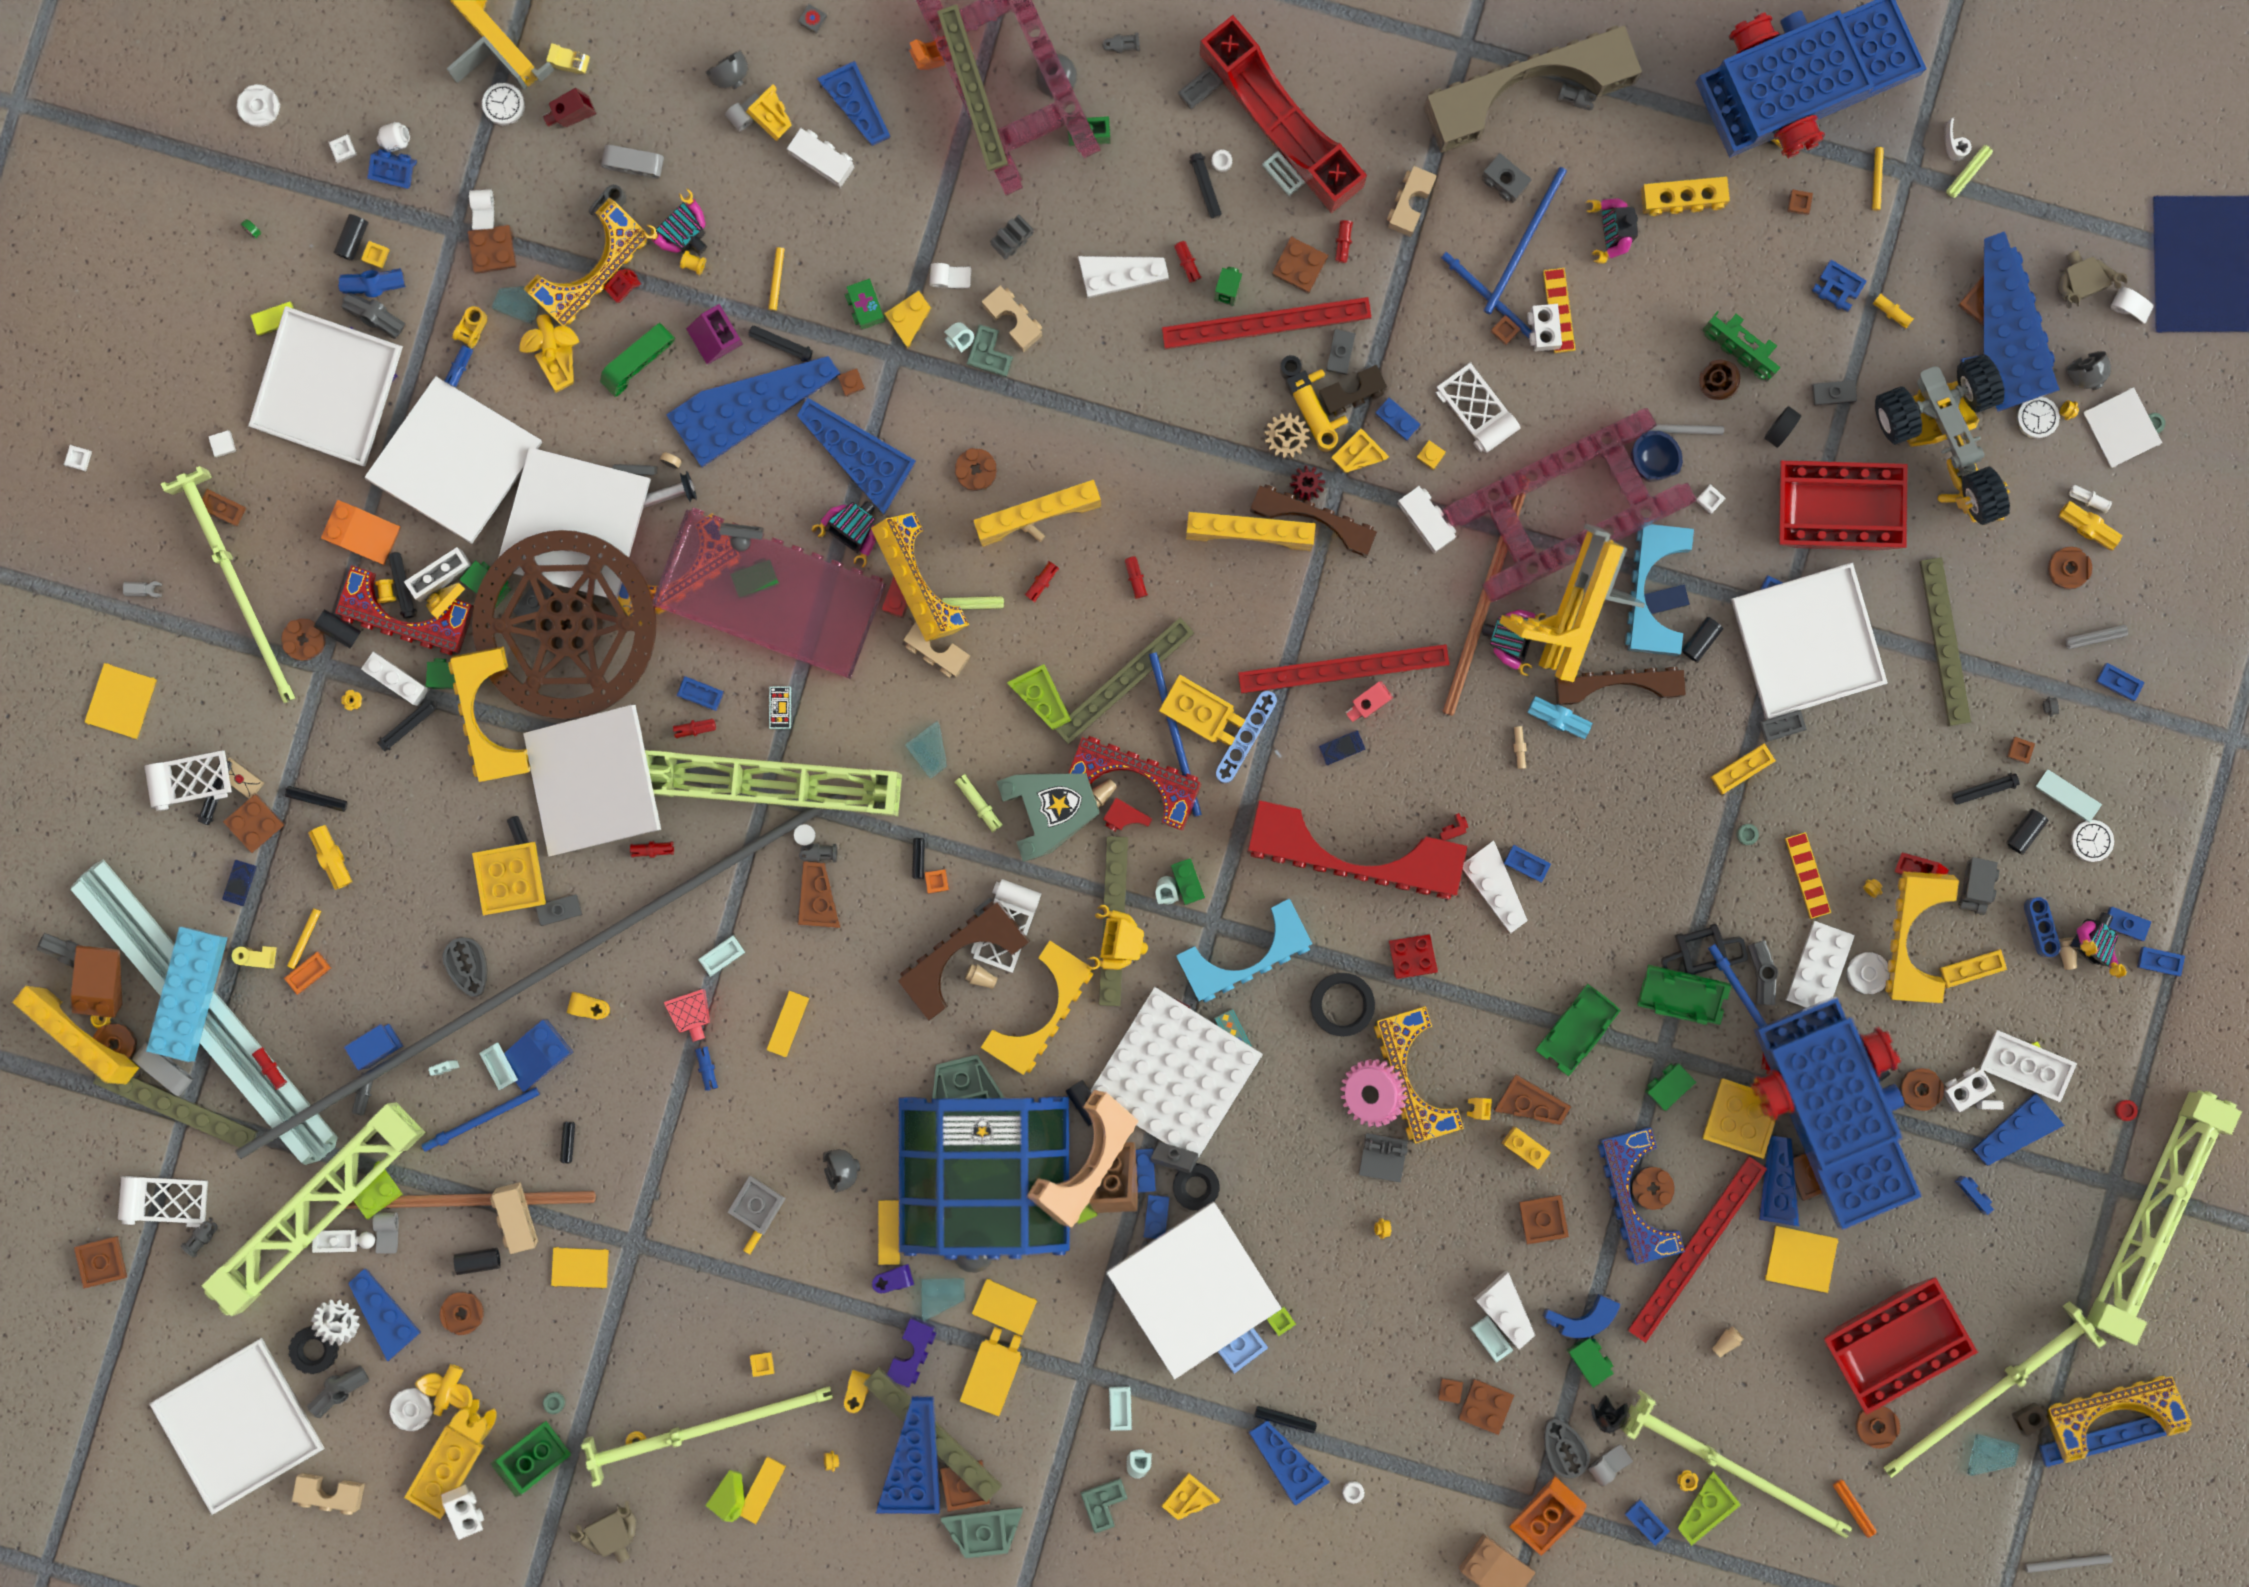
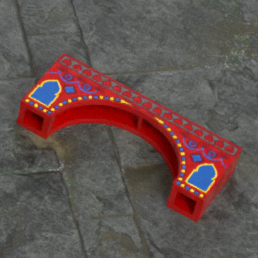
M351 565L335 612L341 616L340 619L348 623H353V620L361 622V627L370 630L373 629V626L380 628V633L388 636H393V633L401 635V640L410 643L413 642V639L420 641V646L425 648L439 647L441 648V653L452 656L453 652L460 653L473 615L474 606L472 604L455 599L438 618L434 617L419 623L402 622L388 615L381 605L377 603L374 589L376 574Z
M1089 736L1086 739L1082 737L1068 773H1087L1090 785L1097 778L1109 772L1131 771L1138 773L1152 781L1161 793L1164 802L1162 823L1184 831L1202 785L1198 782V777L1188 773L1186 776L1178 774L1179 770L1170 766L1164 769L1158 766L1159 762L1147 758V761L1138 759L1140 755L1131 751L1125 754L1120 752V748L1108 743L1107 746L1099 744L1101 740Z

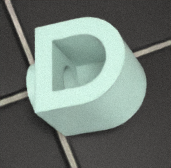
M960 322L953 324L945 331L947 338H945L946 343L952 349L956 347L961 353L974 340L973 332Z
M1170 876L1161 877L1156 886L1158 904H1172L1175 901H1179L1180 892L1176 880Z
M1133 1450L1127 1456V1472L1133 1478L1139 1479L1144 1477L1151 1467V1453H1145L1144 1450Z

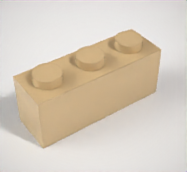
M521 1182L496 1188L491 1196V1204L498 1213L497 1223L504 1232L503 1243L505 1248L509 1249L510 1254L535 1248L538 1238Z

